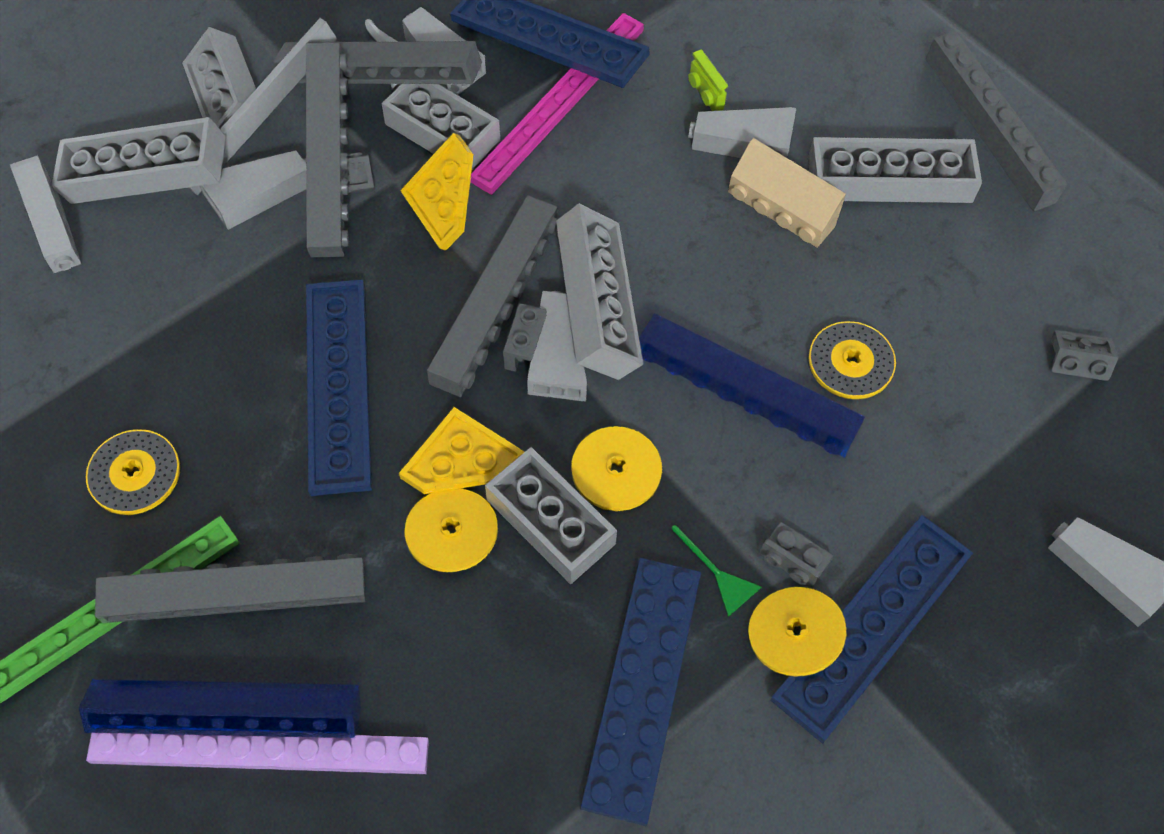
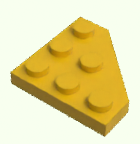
M453 133L400 190L438 247L443 250H447L465 230L474 155L461 136Z
M454 407L399 472L400 479L423 494L485 485L521 456L524 451Z

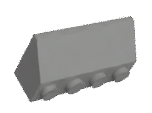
M208 27L182 64L202 118L210 117L217 127L221 129L256 90L236 37Z

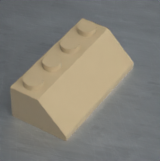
M754 138L750 141L731 175L728 190L737 200L745 202L758 213L766 215L777 222L782 228L790 230L803 241L811 243L817 248L835 228L846 193Z

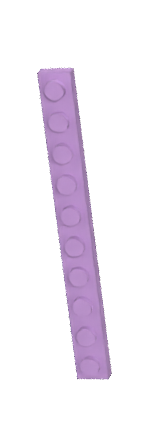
M93 727L86 761L90 764L426 774L429 739L428 737Z

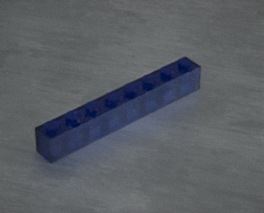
M655 313L639 337L642 359L649 363L654 362L666 368L669 373L676 376L680 375L690 380L695 386L706 388L716 393L721 399L728 402L732 401L742 406L747 412L754 415L758 414L770 420L773 425L779 428H786L796 433L799 438L805 441H812L824 447L830 454L840 455L845 458L865 419V416Z
M92 679L79 706V711L85 733L355 738L361 712L359 685Z

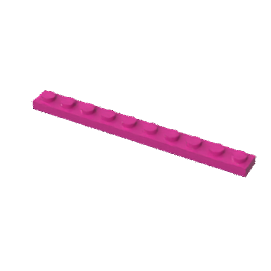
M622 13L606 31L635 41L643 32L644 24ZM571 68L471 173L470 183L492 195L599 79Z

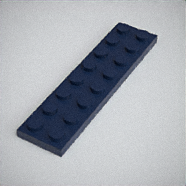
M462 0L450 13L451 20L455 23L621 88L625 87L650 55L648 46L526 0Z
M351 280L306 284L308 491L310 496L372 491L364 281Z
M921 515L842 611L846 623V641L838 658L830 666L817 673L806 676H789L770 701L823 744L968 561L973 552L925 516Z
M644 558L639 559L581 804V810L643 826L648 824L701 575L699 571Z

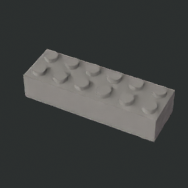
M210 117L63 139L59 143L51 187L70 204L217 184L220 183L226 136Z
M813 137L808 156L809 172L846 193L844 201L973 203L982 184L975 139Z
M579 203L556 220L576 363L620 380L643 365L620 226L618 222Z

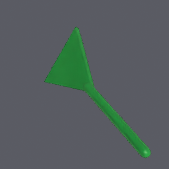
M676 525L672 526V530L714 573L728 617L762 588L759 585L720 571Z

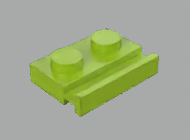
M702 49L693 52L692 56L695 60L691 62V69L688 75L691 86L698 90L704 104L709 106L712 111H724L727 95L724 89L728 88V84Z

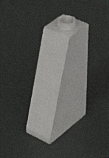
M422 7L410 13L402 20L406 41H465ZM479 52L482 64L474 82L486 74L485 55ZM472 84L439 85L459 95Z
M796 108L698 112L696 123L691 122L688 138L693 139L692 150L741 158L750 141L754 138L787 158Z
M295 150L221 169L220 183L202 185L200 189L229 230L305 190L306 158L302 159Z
M38 155L10 164L41 251L53 273L80 265L81 261L59 194L51 187L52 180Z
M542 291L540 308L546 309L547 316L533 359L530 362L527 380L528 395L586 402L587 379L584 366L576 363L567 294L561 291Z
M1078 517L1070 525L1063 522L1052 534L1056 540L1048 549L1137 627L1149 619L1164 603V561Z

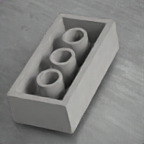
M401 84L382 102L385 124L433 154L453 133L460 135L474 154L472 170L500 142V125L497 118L439 84Z
M532 447L485 485L487 501L570 584L616 545L617 530Z

